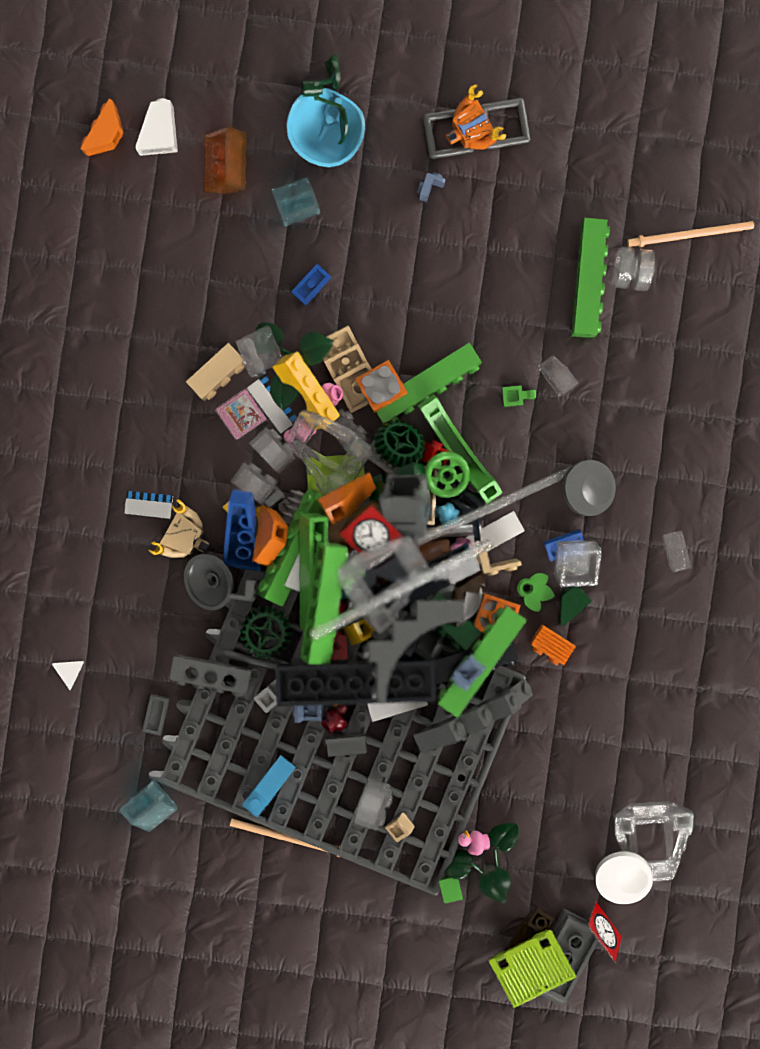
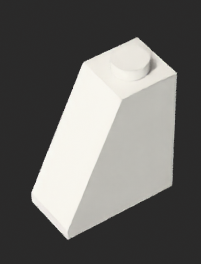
M160 98L150 103L136 143V150L140 156L178 152L174 108L170 100Z

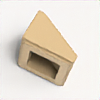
M401 813L387 824L385 828L394 840L398 842L410 835L415 826L404 813Z

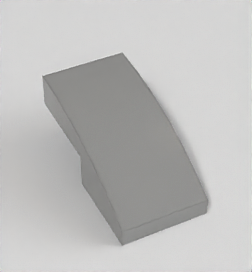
M276 679L253 698L265 713L277 705Z

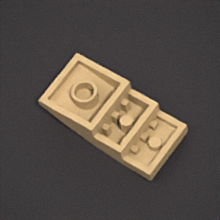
M347 325L326 336L332 339L334 344L323 361L335 384L341 387L343 399L352 413L369 404L355 379L370 371L371 367L350 327Z

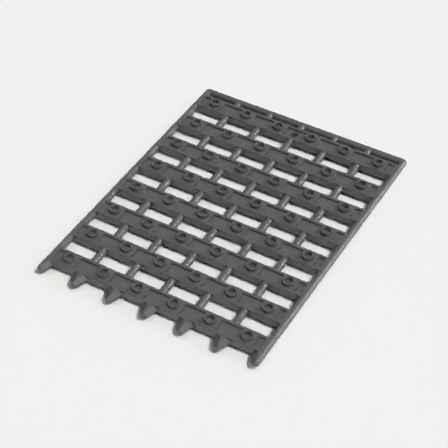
M237 568L244 575L236 593L245 594L246 580H259V584L266 570L262 568L261 572ZM291 589L283 607L273 603L270 612L276 607V615L283 611L281 619L289 618L299 592ZM230 599L225 605L229 612L222 629H208L205 633L207 639L215 644L209 661L229 664L230 659L224 657L225 651L234 652L235 648L250 654L248 651L252 647L244 648V643L238 640L241 635L240 629L244 627L241 625V622H246L245 616L249 615L251 610H255L258 614V608L252 606L254 600ZM345 602V611L352 613L347 626L366 617H370L371 621L374 622L368 611ZM264 616L261 618H264L267 621L269 617ZM274 619L273 629L282 635L281 627ZM287 620L284 622L285 625H292L288 629L302 634L291 663L276 656L271 658L269 653H267L266 660L283 664L307 663L300 658L304 631L300 629L299 624ZM383 620L377 621L375 623L381 624ZM269 625L261 632L264 638L267 635H272L268 628ZM347 637L348 659L333 660V662L354 661L355 656L366 660V658H363V651L359 649L361 643L351 645ZM268 639L264 648L277 645L279 640ZM442 642L433 659L439 656L441 650L449 653L457 652V650L452 645ZM254 649L251 655L255 657L257 651ZM261 652L257 658L263 659V653ZM417 655V658H416V659H426V658H424V657H422V656H420V655ZM248 664L247 668L253 669L249 691L247 694H243V696H235L226 719L209 712L217 692L212 691L213 688L205 686V689L197 688L193 700H179L177 702V708L186 715L178 736L166 735L163 737L162 743L172 752L164 771H150L148 774L149 779L435 896L441 890L439 878H446L444 871L452 863L459 846L458 837L465 831L511 717L508 716L501 719L492 744L487 743L495 721L485 729L466 734L460 740L465 743L454 770L437 764L443 747L423 753L420 751L418 756L402 750L401 747L412 721L430 726L454 716L452 713L438 705L433 720L416 714L417 709L394 715L383 741L365 735L367 744L380 748L367 777L351 770L357 754L335 756L333 762L315 755L325 732L321 724L322 721H308L298 748L281 742V736L290 714L293 713L294 706L277 707L275 705L270 712L262 733L245 727L255 701L253 698L260 693L259 689L267 672V667ZM501 665L496 666L497 669L493 671L483 698L480 699L473 696L469 702L478 705L508 688L512 679L517 680V682L522 681L524 684L526 676ZM191 668V672L196 676V670ZM212 671L207 672V679L214 681L216 679L215 673ZM225 677L228 684L232 685L235 683V681ZM441 683V687L436 689L441 690L443 687L446 689L449 684ZM356 704L348 726L339 732L343 734L366 733L371 721L368 705ZM323 705L324 716L327 710L334 709L333 705ZM206 719L223 726L212 754L195 748ZM241 734L259 741L248 769L230 762ZM277 748L293 754L294 757L291 763L296 768L279 789L280 792L269 819L260 815L256 817L242 806L244 800L267 773ZM486 750L488 754L477 780L473 779L472 777L482 752ZM191 755L209 762L198 790L180 783ZM398 756L415 763L404 791L387 785ZM312 763L330 769L318 798L301 791ZM227 769L244 776L233 804L216 798ZM433 771L450 777L439 806L422 799ZM463 774L465 779L459 781L458 775ZM348 777L365 784L354 812L337 806ZM469 785L473 786L474 788L464 813L460 815L458 811ZM383 792L401 798L392 820L401 813H404L413 822L419 806L436 813L425 841L408 835L396 842L386 830V825L372 820ZM298 798L315 805L304 833L287 827ZM333 813L350 819L340 848L322 841ZM454 821H457L459 825L449 850H444L443 848ZM369 827L386 834L375 862L358 856ZM404 842L421 848L410 877L393 870ZM441 856L445 860L433 887L429 883Z

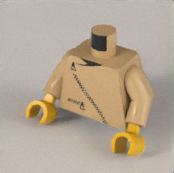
M178 499L177 502L181 505L179 508L172 506L177 514L160 544L154 541L151 542L157 546L156 550H149L154 555L160 554L170 558L185 557L187 554H192L195 548L205 553L210 543L201 539L205 531L202 529L203 524L198 514Z

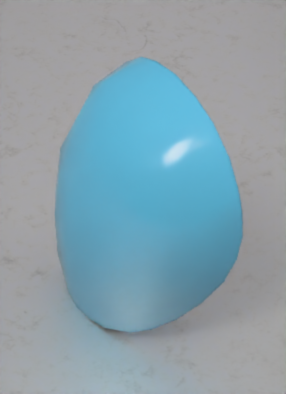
M323 88V94L319 95V97L341 104L346 110L348 121L347 135L343 143L338 144L341 138L339 109L321 101H314V97H303V95H300L293 104L287 120V133L292 147L308 162L319 166L333 167L348 161L360 147L364 136L365 119L360 108L350 99L336 91Z

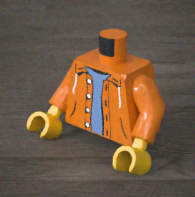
M473 85L469 88V94L459 103L453 114L452 127L454 130L446 134L450 145L460 140L464 148L484 150L494 144L496 139L504 140L506 138L505 134L498 136L499 131L503 130V128H493L478 100L474 101V98L481 97L483 94L482 91H479L475 95L474 90L478 85Z

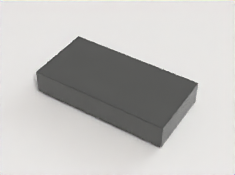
M279 489L264 502L269 508L274 509L286 498V495Z
M150 694L142 732L158 736L162 735L170 701L169 697Z

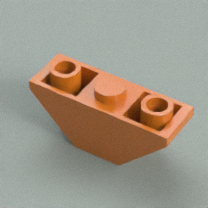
M108 99L107 103L102 105L99 117L92 122L91 131L81 142L80 149L87 156L114 150L124 133L117 107L111 99Z
M265 505L260 506L253 561L270 566L286 545L288 525L277 511Z

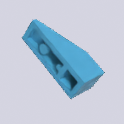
M280 755L244 800L242 806L258 817L296 767Z

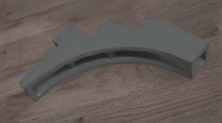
M413 601V605L410 606V616L413 617V621H390V625H387V637H390V641L366 642V646H363V658H366V662H374V666H371V678H374V686L371 687V698L374 699L375 703H386L387 685L391 672L399 656L411 642L436 626L449 622L465 621L464 601Z
M526 680L524 684L522 681L515 682L495 696L461 712L458 718L452 716L422 728L413 735L421 753L458 742L466 734L485 729L495 720L515 714L522 708L521 705L533 696L531 687Z

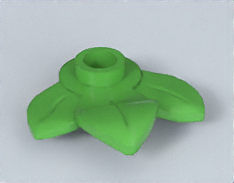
M537 573L530 579H522L517 585V591L524 597L525 605L533 611L539 612L541 601H547L554 597L551 588L545 585L549 578L548 575ZM525 584L530 586L529 591L523 590Z

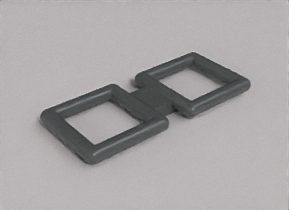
M523 98L481 104L487 118V111L517 106L522 136L496 140L494 144L487 148L488 150L530 142L531 138ZM456 109L428 113L423 116L428 152L431 159L467 154L474 151V149L464 148L463 146L436 151L431 121L452 118Z

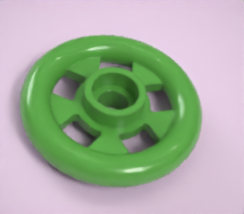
M454 452L436 454L428 461L424 469L430 492L442 498L459 495L467 487L470 479V469L463 457ZM442 460H450V465L442 466ZM457 465H459L462 470V472L459 474H457L456 470L454 469V467ZM433 468L439 469L437 477L431 476ZM446 471L450 472V476L448 478L443 477V474ZM457 479L460 483L453 489L450 484ZM438 481L445 484L443 490L436 486Z

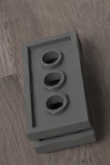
M564 908L552 932L573 969L576 978L540 995L559 1005H562L569 998L599 942L588 926L589 920ZM547 938V940H546V942H545L543 948L546 947V946H548V945H550V942H549L548 938Z

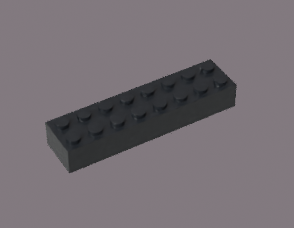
M435 659L397 660L387 685L386 703L436 702ZM350 661L330 662V664H279L275 667L277 707L375 704L374 699L371 698V687L374 686V678H371V666H374V662Z

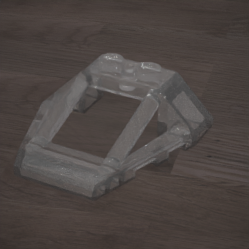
M307 410L300 412L285 438L298 458L301 457L307 466L306 471L309 475H313L317 481V487L325 495L355 480L371 455L370 445L349 428ZM317 426L347 444L345 449L348 453L340 465L306 445ZM310 457L335 472L325 478Z
M406 536L352 557L337 569L338 581L358 613L378 633H381L397 619V613L403 605H406L409 595L414 588L418 587L429 570V566L411 537ZM395 553L408 575L376 596H373L361 576L365 574L364 571ZM405 587L389 609L385 605L380 604L381 601Z
M669 801L629 804L614 816L615 835L622 852H632L638 855L636 824L664 822L666 860L646 862L650 866L653 881L673 880L680 864L682 851L687 846L688 836L693 831V811ZM672 828L674 831L680 830L674 854ZM625 834H629L630 851Z

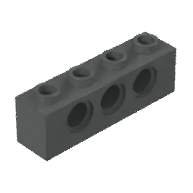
M177 654L173 658L170 680H175L174 683L178 685L190 683L194 684L193 687L205 689L206 686L213 688L212 691L223 693L226 690L232 691V695L243 696V694H247L249 691L253 669ZM191 667L196 670V677L188 675V668ZM208 671L215 673L216 679L214 681L207 679L206 674ZM226 675H232L235 683L232 685L228 684L225 680Z

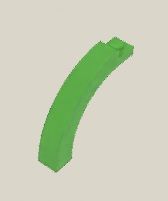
M432 395L419 404L418 407L423 413L424 418L441 444H443V447L460 455L467 462L470 469L469 483L484 502L488 504L502 494L495 479L488 473L463 440L437 397Z

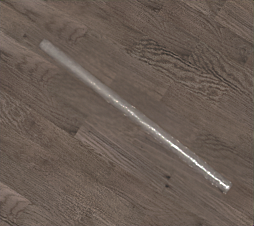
M571 466L427 531L426 537L416 536L413 538L414 542L418 547L563 480Z
M488 538L310 631L313 639L316 640L489 550L493 547V544Z

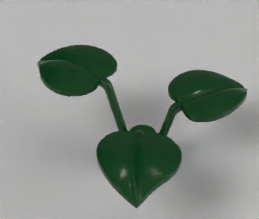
M334 53L329 60L324 62L330 78L302 80L303 97H314V101H321L339 109L341 138L338 144H342L348 130L346 110L341 104L319 97V95L323 94L324 84L331 83L333 91L339 86L338 54Z
M264 322L256 327L254 342L258 352L263 355H271L277 349L287 355L291 354V352L278 346L284 339L283 332L278 326ZM308 332L302 337L300 341V349L302 350L300 356L308 368L311 365L320 363L327 356L334 341L318 332ZM278 375L273 377L270 384L272 399L283 410L299 394L296 388L283 383Z
M515 823L500 824L489 832L490 845L494 846L495 865L489 864L482 870L472 862L473 855L467 850H457L452 863L444 872L452 879H463L470 873L471 867H474L482 875L478 881L480 891L492 900L505 903L511 877L506 870L500 868L497 851L499 849L502 852H507L514 847L519 836L518 825Z

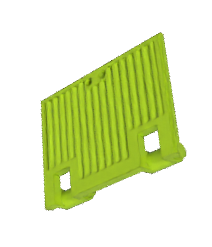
M546 929L534 935L533 938L509 950H504L488 960L514 1008L576 978L551 929ZM548 938L550 945L542 948L540 942ZM506 959L509 965L501 969L498 962Z

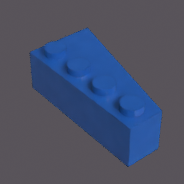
M232 490L228 504L223 562L229 567L261 572L262 564L253 561L258 520L252 492Z

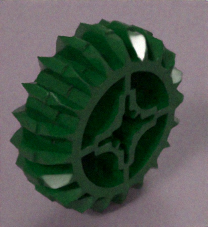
M397 419L395 422L393 420L388 421V423L385 422L378 428L373 441L375 442L373 447L376 448L375 454L381 455L380 460L384 459L386 465L390 463L392 468L396 466L400 468L411 463H418L425 452V441L422 440L423 435L418 434L419 429L413 428V424L407 425L406 420L401 423Z
M269 606L265 607V612H263L262 607H258V614L255 610H251L250 612L253 617L245 616V619L249 621L248 623L241 622V625L246 627V629H240V633H245L246 636L241 637L240 640L244 641L247 639L248 642L243 646L244 648L249 645L252 647L248 651L250 654L255 649L257 651L255 657H259L262 652L263 659L267 658V653H269L271 658H274V651L280 655L282 652L279 647L286 650L287 646L284 642H291V639L286 638V636H291L292 632L286 629L291 628L292 625H285L284 622L289 619L288 617H285L283 620L281 619L283 611L278 615L275 614L277 611L276 607L272 609V612H269ZM259 617H269L264 626L253 624ZM274 619L279 623L282 635L274 631ZM269 625L268 628L272 635H267L264 638L261 630H264ZM251 630L259 635L258 645L252 639ZM268 639L279 640L277 645L264 648Z

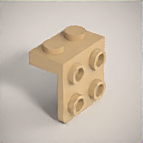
M474 548V555L482 573L487 574V576L498 574V570L502 569L506 570V572L517 570V566L521 565V561L518 559L489 564L486 548Z

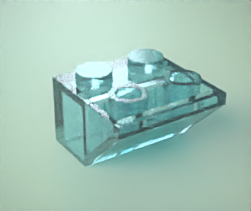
M308 177L272 189L284 226L320 214V209Z
M152 780L126 801L119 811L131 825L150 832L173 814L178 807L159 784Z

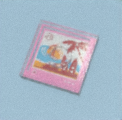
M244 388L214 409L236 441L268 420L247 388Z

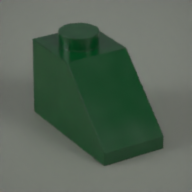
M570 583L561 590L563 593L559 596L558 623L563 627L592 602L576 583L572 585Z

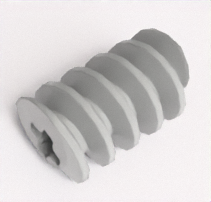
M298 490L290 491L294 497H287L286 499L289 501V504H282L286 510L278 511L288 525V528L304 495Z

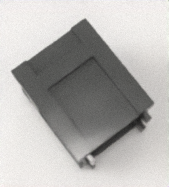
M387 475V484L384 493L380 496L383 517L401 535L426 537L428 519L432 515L427 475Z

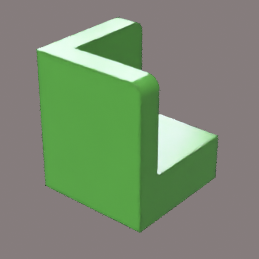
M447 875L445 879L439 878L444 903L463 900L459 879H452Z

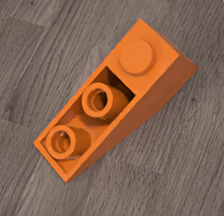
M367 473L318 499L324 515L328 517L332 525L350 516L376 489L371 474Z

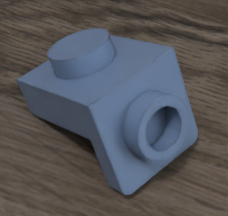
M427 173L425 181L420 182L417 193H420L419 200L427 202L432 185L444 188L445 179L442 178V175Z
M470 655L456 668L451 678L458 687L467 691L471 683L484 672L486 667Z
M323 705L293 707L292 712L295 717V723H300L303 720H324Z

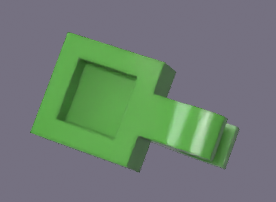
M522 385L502 387L504 407L522 406L523 400L536 399V390L522 391Z

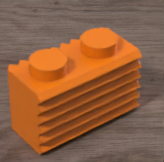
M542 624L529 643L533 646L531 650L539 655L545 653L549 656L547 660L556 666L559 663L564 666L576 647Z

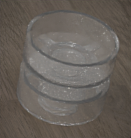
M620 246L614 263L613 287L627 289L632 279L633 290L648 291L655 270L654 250L639 249L635 259L634 248Z

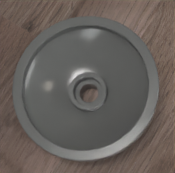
M199 554L189 560L184 570V584L190 598L198 606L207 610H217L224 607L230 601L228 598L229 594L233 593V579L226 564L211 554Z

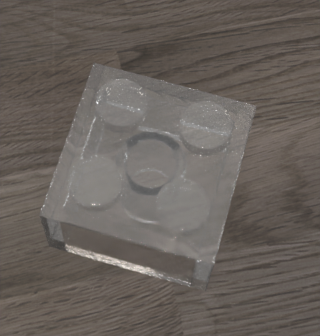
M266 427L249 444L280 474L296 458L293 455L295 451L286 442L284 444L280 442L282 437L273 428L269 430Z
M243 463L230 482L243 491L252 492L253 498L261 505L266 506L264 501L278 490L279 487L276 485L278 481L268 474L263 476L261 474L262 470L255 464L250 463L248 465Z
M557 541L554 578L560 586L598 585L601 548L595 541Z
M368 777L355 813L354 823L376 831L379 825H383L386 817V810L384 809L385 807L389 808L393 797L389 784Z

